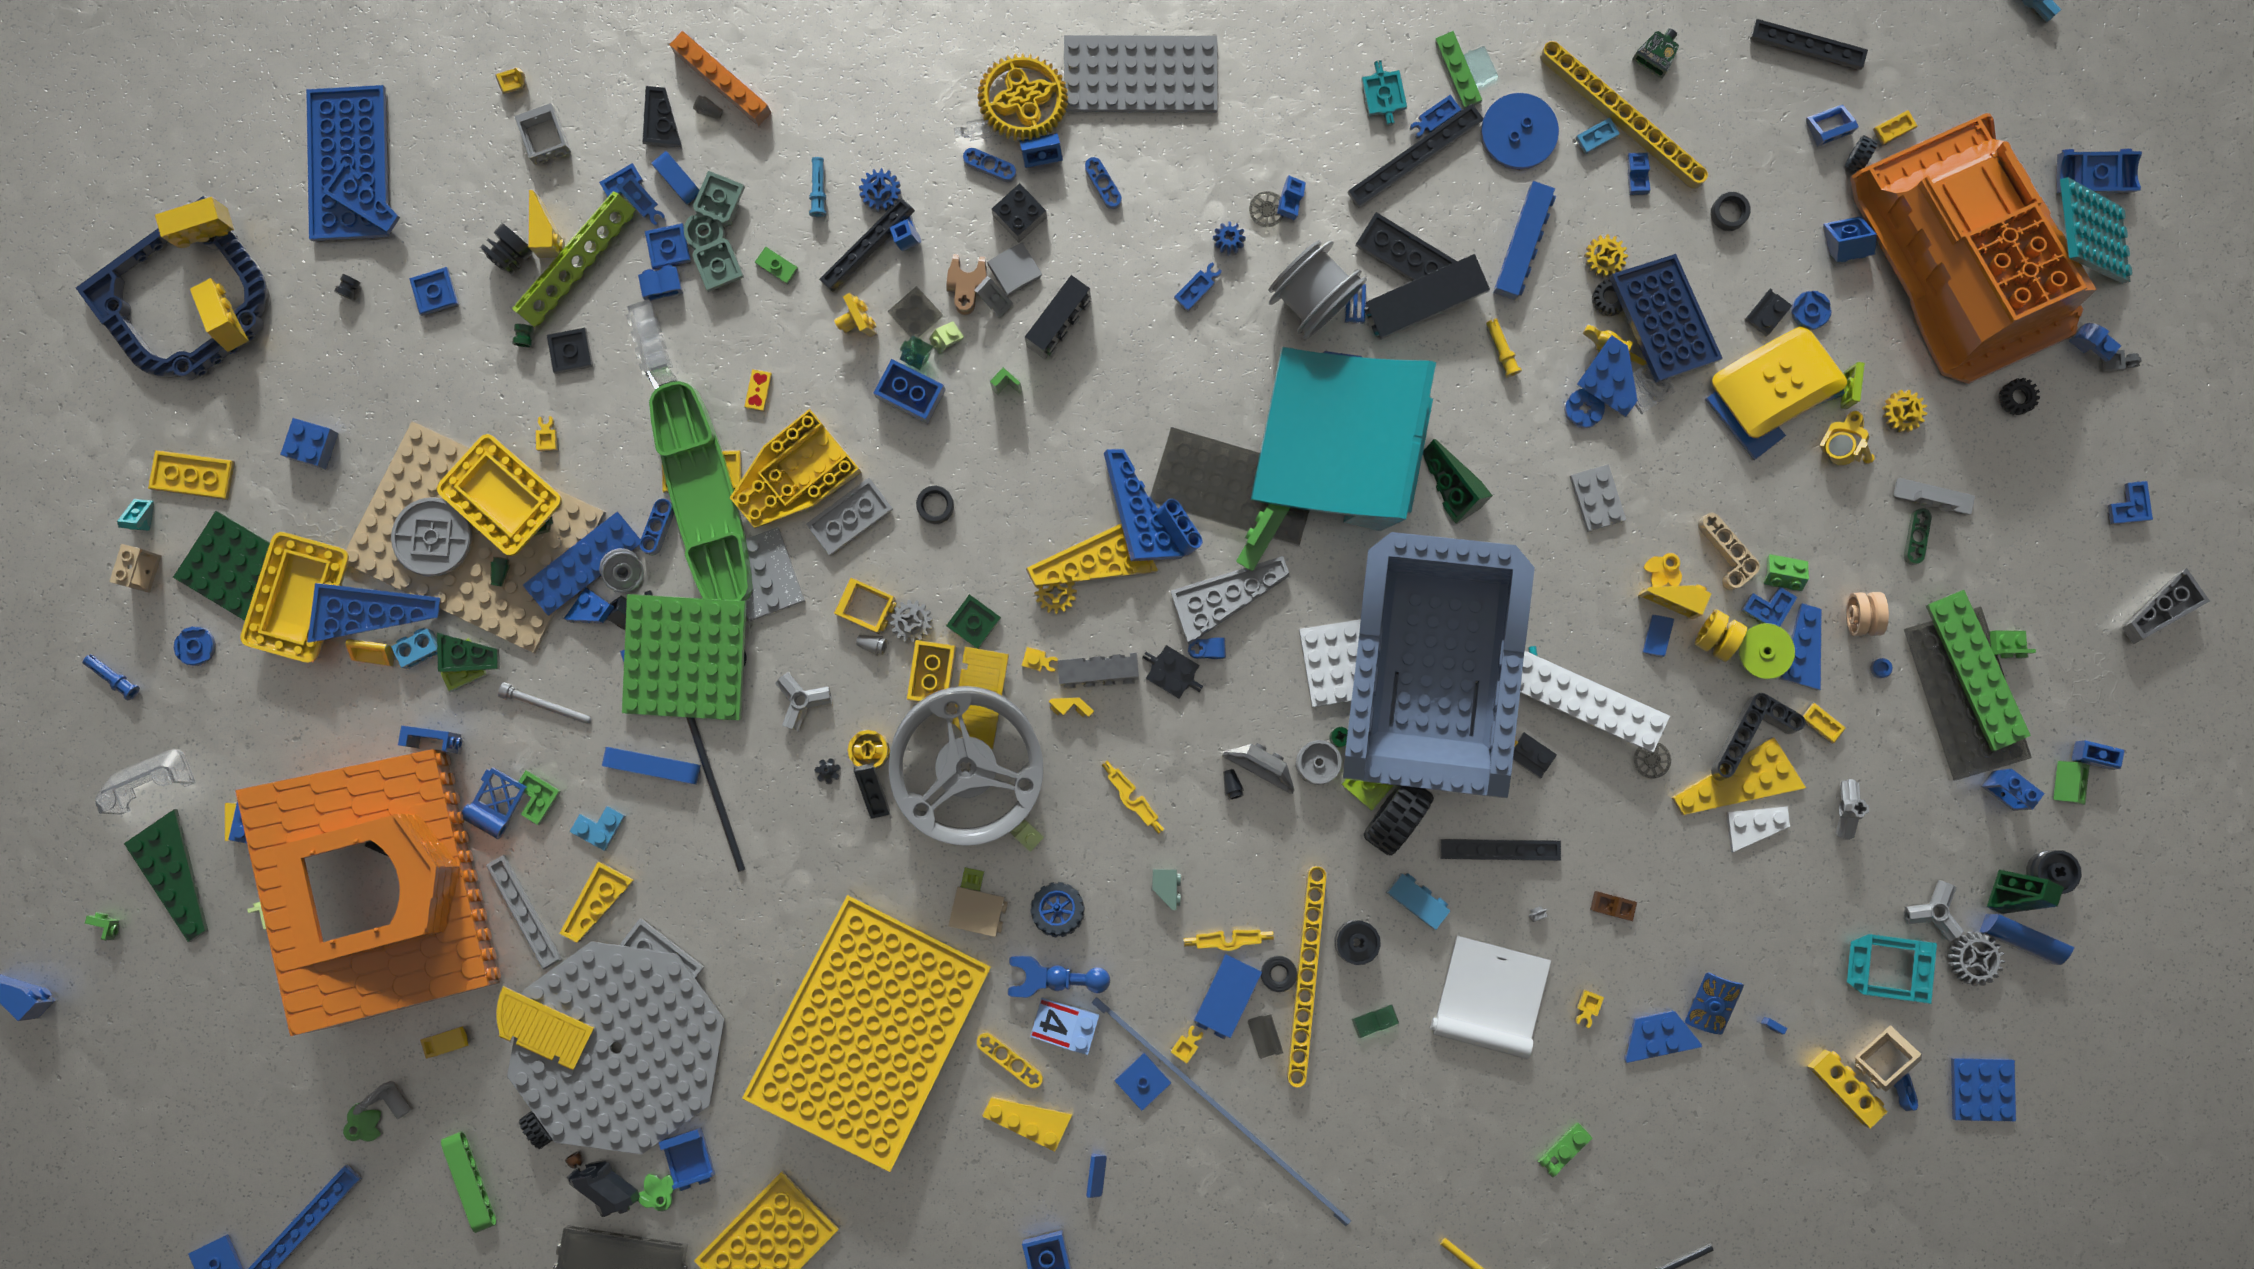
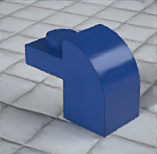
M912 216L890 227L894 242L901 251L921 243V238L916 231Z
M2094 323L2082 325L2069 340L2081 352L2086 353L2092 350L2105 362L2109 361L2122 346L2108 335L2109 330Z

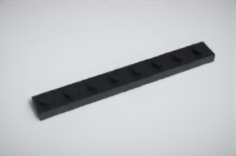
M1473 104L1469 105L1348 190V195L1357 207L1360 208L1481 123L1484 118Z

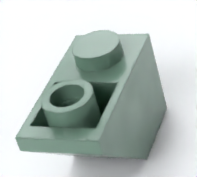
M1153 869L1152 889L1172 910H1176V906H1180V894H1177V886H1181V874H1177V870Z

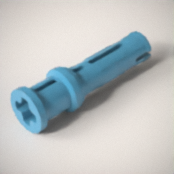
M822 157L812 158V192L809 195L811 200L809 215L812 217L826 216L824 158Z

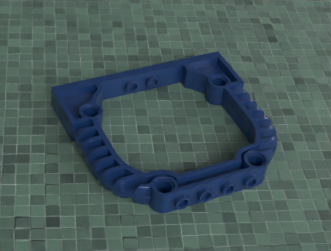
M202 196V197H200V198H199L198 200H196V201L205 199L206 197H205V196ZM157 228L78 285L76 290L101 324L106 326L135 366L154 376H180L187 380H193L205 375L209 368L220 364L224 357L235 353L240 346L227 352L217 341L211 338L191 353L178 351L164 359L158 357L150 350L128 319L131 307L129 303L123 300L125 281L121 275L138 263L144 262L150 254L159 251L168 242L161 237ZM230 231L227 235L215 236L211 242V238H209L208 241L202 243L212 250H220L239 276L244 287V303L237 307L234 313L248 340L251 341L264 326L261 316L266 308L267 285L258 265L240 243L235 232ZM253 318L252 323L248 326V321ZM189 365L188 370L184 372L185 366Z

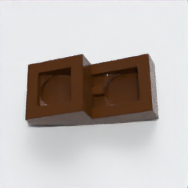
M1595 891L1590 910L1633 921L1637 902Z

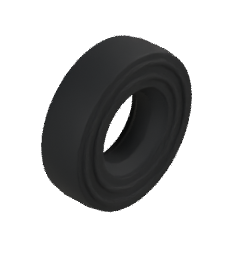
M1284 956L1269 958L1261 969L1262 982L1268 989L1274 992L1289 990L1297 979V969L1294 963ZM1276 966L1284 967L1287 972L1285 980L1281 982H1276L1271 977V971Z

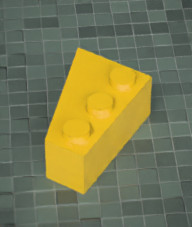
M209 278L190 288L206 332L227 352L249 341L230 302L225 296L226 291L220 283L217 284L212 278Z

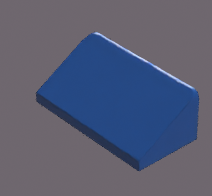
M1652 614L1643 653L1661 658L1666 655L1674 618Z
M1091 1155L1087 1198L1102 1196L1106 1155Z

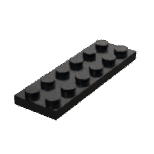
M1377 212L1355 245L1412 281L1457 262Z

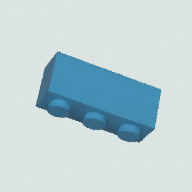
M1400 873L1386 893L1432 929L1437 930L1450 912L1447 908L1448 904L1441 898L1436 900L1432 897V891L1424 885L1419 887L1415 883L1416 879L1410 874L1406 873L1404 875Z

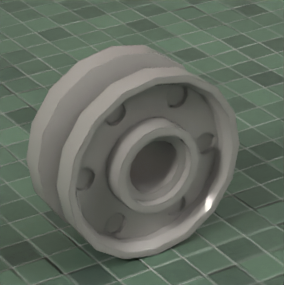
M619 548L611 550L605 554L600 562V576L606 586L614 592L624 593L632 591L638 587L643 579V565L636 554L628 549ZM620 567H626V571L623 574H617V570Z

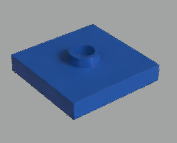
M683 223L645 231L653 270L661 269L667 265L675 266L691 262L688 243L684 236Z
M447 267L409 278L421 316L459 305Z
M1145 1053L1114 1080L1141 1111L1171 1084V1081Z
M228 1234L188 1254L194 1269H243Z

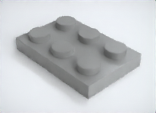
M1609 464L1570 476L1587 532L1626 521Z

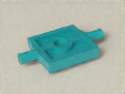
M1379 60L1374 62L1376 73L1371 76L1362 77L1361 82L1368 115H1385L1387 125L1390 126V123L1391 125L1395 124L1393 113L1407 109L1400 70L1392 72L1383 71L1382 61Z

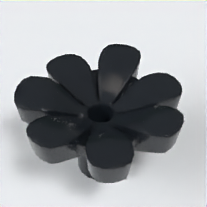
M829 758L827 762L822 759L819 761L820 767H815V773H819L817 777L819 782L825 779L826 784H831L832 778L835 780L839 779L840 775L836 771H840L841 767L839 764L834 765V759Z

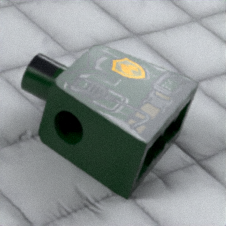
M1668 28L1664 34L1656 31L1637 50L1632 60L1663 79L1679 48V44L1674 41L1677 32L1671 28Z

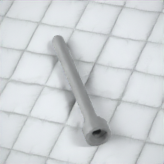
M503 682L499 688L498 697L515 698L586 724L591 722V718L587 715L516 691L511 684Z

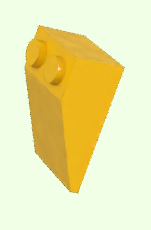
M529 190L528 247L538 258H556L565 248V242L562 240L544 202L533 190Z
M1696 584L1695 586L1648 587L1639 592L1638 596L1687 618L1695 619L1703 615L1712 593L1708 592L1706 587Z

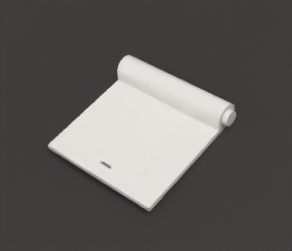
M1457 936L1437 1016L1432 1019L1430 1029L1433 1030L1434 1035L1529 1059L1533 1047V1040L1531 1038L1551 960Z

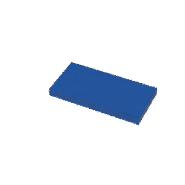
M1716 391L1705 399L1753 460L1757 459L1786 436L1781 428L1778 427L1760 438H1752L1745 432Z

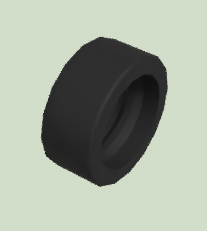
M1738 192L1722 194L1713 203L1711 208L1713 223L1725 231L1739 229L1748 220L1751 213L1748 199ZM1725 201H1733L1739 205L1742 211L1740 219L1735 222L1725 220L1719 211L1721 204Z
M937 485L928 486L919 493L916 500V508L921 518L926 522L941 524L952 515L954 500L949 491L944 487ZM931 494H940L946 500V510L939 516H931L924 509V501Z

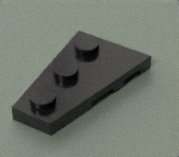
M646 86L643 144L682 147L666 88Z

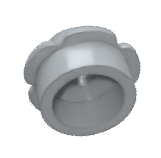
M1542 906L1530 910L1531 914L1529 917H1531L1532 922L1548 917L1547 909H1542Z

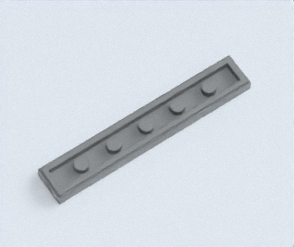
M502 855L486 865L488 871L542 969H546L562 960L506 856Z

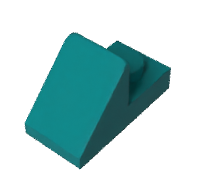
M133 499L117 520L118 527L149 531L154 502L151 500Z

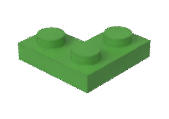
M525 770L518 782L527 786L525 794L532 798L521 815L540 825L561 791L530 771Z

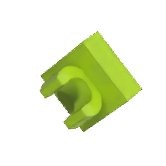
M964 867L960 887L981 891L985 871Z

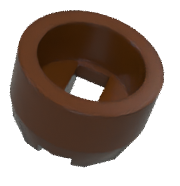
M576 1151L568 1156L565 1162L570 1168L576 1169L577 1165H582L583 1158L580 1152Z

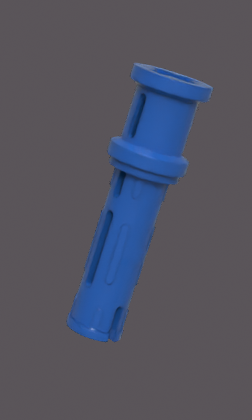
M87 655L83 659V665L107 681L111 689L120 692L125 700L129 701L138 694L140 689L138 685L130 683L126 676L115 673L94 655Z

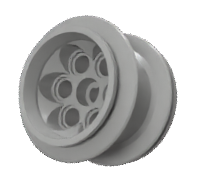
M1320 240L1314 242L1286 267L1268 289L1270 293L1275 291L1269 300V305H1273L1282 299L1303 320L1297 329V334L1304 332L1303 338L1305 340L1314 335L1331 320L1367 281L1366 277H1359L1362 273L1361 270H1357L1348 276L1327 254L1334 244L1333 241H1329L1321 247L1322 242Z

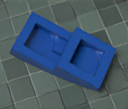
M1628 153L1630 195L1650 193L1648 153Z
M1290 175L1287 176L1279 201L1278 214L1292 220L1297 218L1300 201L1304 197L1306 182Z

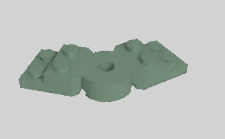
M711 171L707 172L693 204L697 214L690 216L684 225V236L689 245L694 249L692 256L708 292L744 278L729 240L725 239L724 227L732 224L745 186ZM704 229H708V230H709V232H708L707 235H705V236H701V235H700L702 230H704Z

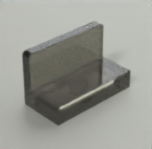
M1271 1013L1247 1021L1260 1059L1274 1054H1283Z

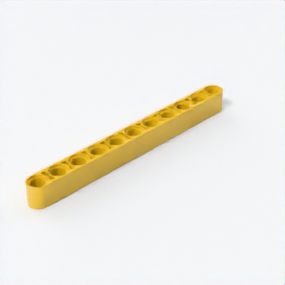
M1555 41L1545 44L1540 54L1541 61L1607 118H1611L1614 124L1668 170L1693 189L1699 188L1708 177L1707 170L1560 44ZM1547 51H1552L1554 55H1549ZM1561 63L1568 64L1569 68H1564ZM1576 75L1582 76L1584 80H1578ZM1590 88H1596L1598 93L1592 92ZM1605 100H1610L1613 105L1606 104ZM1619 112H1624L1627 118L1621 117ZM1634 125H1639L1642 130H1637ZM1649 137L1655 138L1657 143L1651 142ZM1664 149L1669 150L1671 155H1666ZM1678 162H1683L1686 168L1680 167ZM1693 174L1698 175L1701 180H1696Z
M1322 867L1310 868L1306 878L1287 1067V1080L1296 1088L1303 1086L1307 1078L1326 886V872ZM1314 870H1319L1322 874L1319 881H1314L1311 877ZM1312 890H1317L1320 893L1317 901H1312L1309 897ZM1310 910H1315L1318 913L1315 921H1310L1307 917ZM1309 930H1313L1316 933L1313 941H1308L1305 937L1306 932ZM1307 950H1311L1314 953L1311 961H1305L1303 958ZM1305 970H1309L1312 973V978L1305 982L1302 980L1301 975ZM1302 991H1308L1310 994V998L1305 1002L1299 998ZM1301 1011H1306L1308 1014V1018L1304 1022H1300L1297 1019V1015ZM1299 1031H1303L1306 1034V1038L1302 1042H1298L1295 1039V1035ZM1296 1052H1302L1304 1054V1058L1301 1062H1295L1293 1060V1056ZM1295 1072H1299L1302 1075L1301 1080L1297 1083L1291 1080V1076Z

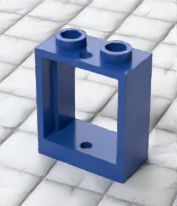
M2013 769L1992 771L1981 786L2013 811L2033 810L2045 794Z

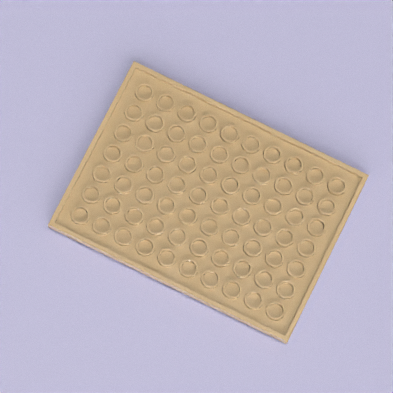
M412 421L346 549L349 555L348 565L408 594L441 598L440 609L530 652L536 653L556 611L548 616L523 587V584L598 527L606 512L553 488L561 496L562 503L552 515L553 524L550 527V532L533 536L518 554L514 556L506 555L470 523L472 529L471 548L465 560L456 569L447 574L434 577L416 574L404 567L394 554L391 543L394 522L400 512L414 501L430 497L443 499L437 492L439 482L470 448ZM493 557L509 559L510 568L503 587L491 585L490 561H493Z

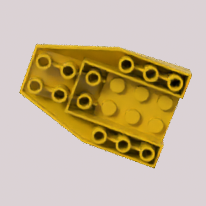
M809 409L762 447L730 496V499L751 525L757 528L813 507L862 472L811 409Z

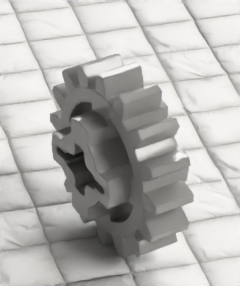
M908 600V605L901 602L900 609L894 608L897 613L890 615L894 618L890 625L895 626L892 632H899L897 638L900 639L903 636L906 643L908 639L915 643V638L922 641L923 634L929 635L926 630L932 629L929 622H932L933 618L928 617L931 614L930 610L924 611L926 605L923 604L919 607V601L917 600L914 604H912L911 600ZM910 609L909 613L905 615L902 614L905 610ZM919 611L923 614L924 621L919 619ZM912 617H914V620L917 623H912L911 626H909V623L905 620H911ZM899 622L904 624V632L901 631ZM921 629L918 633L913 634L914 630Z

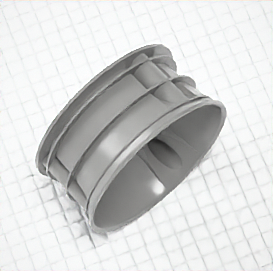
M957 686L946 688L927 696L918 702L903 718L892 742L889 759V779L898 807L918 830L944 843L963 846L978 845L996 840L1009 833L1031 811L1042 785L1043 758L1038 739L1031 724L1016 705L1004 696L988 689ZM955 703L958 706L957 711L949 713L946 710L947 704ZM970 705L985 707L999 713L1017 729L1026 745L1029 762L1018 773L997 765L994 753L990 747L980 739L969 737L962 714ZM935 714L946 719L949 742L943 746L936 759L935 769L938 779L927 793L922 796L906 789L903 778V757L908 741L914 731L924 720ZM950 718H959L963 737L955 738ZM962 762H964V763L970 762V763H971V764H969L970 769L968 770V769L965 768L964 770H962V769H961V768H962V764H961V763H962ZM996 773H1000L1016 779L1015 783L1011 784L994 778ZM1027 779L1030 781L1025 787H1019L1021 780ZM942 786L946 791L930 804L927 799ZM990 786L1015 790L1018 800L1016 804L1002 817L991 823L978 827L960 828L948 826L935 820L934 809L952 795L961 798H971L982 794ZM920 804L925 805L927 811H920L916 807Z

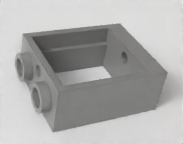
M551 103L514 116L528 156L534 164H544L549 159L554 157L560 158L565 156L566 153L571 152L557 111ZM553 119L561 144L535 153L527 128Z

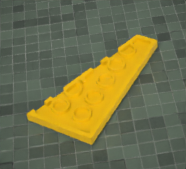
M1119 524L1027 567L1026 571L1034 586L1039 587L1158 572V569L1153 560L1131 561L1122 524Z

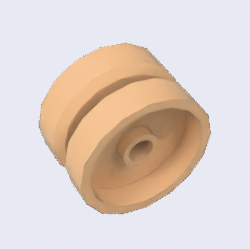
M1871 592L1868 595L1865 593H1851L1846 606V621L1850 634L1852 636H1864L1868 632L1871 636L1884 635L1889 619L1885 595L1882 592Z

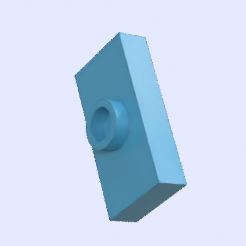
M1608 118L1577 135L1576 140L1583 152L1587 154L1618 137L1620 133L1611 118Z

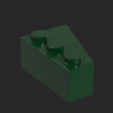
M1999 869L1987 907L2000 914L2058 907L2064 887L2047 879Z

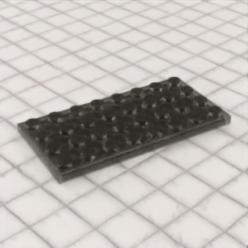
M1171 427L1150 500L1157 505H1163L1168 499H1175L1188 514L1245 531H1249L1250 528L1255 529L1257 525L1255 519L1259 512H1264L1269 506L1268 503L1251 500L1260 453ZM1290 507L1272 539L1299 546L1310 510Z
M1982 607L1974 608L1976 617L1991 647L1990 631ZM1933 621L1904 629L1953 780L1963 779L2032 758L2026 738L1996 751H1991ZM1994 655L1995 658H1996V660H1997V662H1998V665H1999V667H2000V669H2001V671H2002V673H2003V670H2002V667H2001V664H2000L1998 655Z

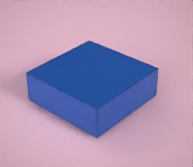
M1764 1017L1761 1021L1763 1026L1777 1034L1783 1035L1788 1029L1771 1018Z

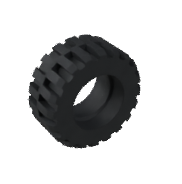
M1397 786L1364 832L1365 840L1386 855L1392 856L1395 854L1427 813L1433 803V794L1427 789Z

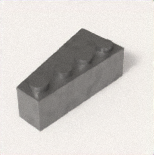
M1130 653V657L1117 654L1109 656V658L1097 656L1091 657L1089 660H1085V658L1058 660L1059 685H1064V689L1076 688V684H1083L1084 687H1095V683L1111 686L1115 685L1116 681H1123V684H1134L1135 680H1139L1137 653Z

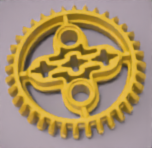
M1015 53L1011 59L1007 55L1006 61L1000 58L999 64L994 62L993 68L989 67L987 69L988 73L984 72L983 74L984 79L980 80L981 86L978 87L979 93L977 94L978 106L981 107L980 113L984 114V121L988 120L987 125L989 127L993 126L994 132L999 130L1000 136L1005 133L1007 140L1010 136H1013L1014 141L1017 140V137L1024 141L1027 137L1029 140H1032L1033 136L1039 138L1040 134L1045 136L1047 135L1046 131L1051 133L1053 132V127H1058V122H1062V116L1066 113L1065 109L1068 105L1066 102L1068 101V96L1065 95L1068 90L1064 88L1066 83L1062 81L1061 74L1057 75V68L1052 70V63L1046 65L1045 59L1040 62L1039 56L1032 59L1031 54L1026 58L1024 53L1021 54V57H1017ZM1020 68L1037 71L1050 82L1043 79L1029 82L1027 75ZM1009 71L1005 76L1007 90L999 92L994 97V101L990 103L989 93L994 80L1004 72ZM1017 78L1021 81L1013 82L1012 79ZM1056 92V105L1053 113L1047 120L1036 125L1041 118L1039 105L1049 101L1052 93ZM994 112L1003 116L1016 113L1020 122L1026 127H1016L1007 124L997 117ZM1030 112L1034 114V116L1027 117L1025 114Z

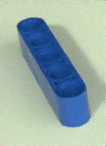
M605 747L602 761L603 767L696 785L701 767L698 764L611 747Z

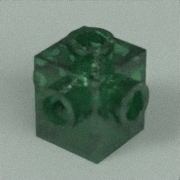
M912 336L908 341L905 340L900 348L902 352L900 360L921 370L927 363L933 346L920 338Z

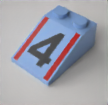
M1041 998L1030 1037L1088 1055L1099 1014Z

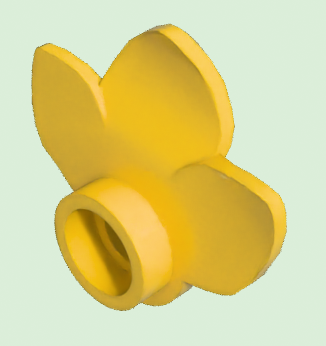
M1667 553L1662 557L1654 556L1644 565V569L1652 573L1651 584L1653 587H1663L1668 582L1672 586H1678L1682 580V573L1679 570L1680 559L1673 553ZM1667 560L1672 561V567L1667 565Z

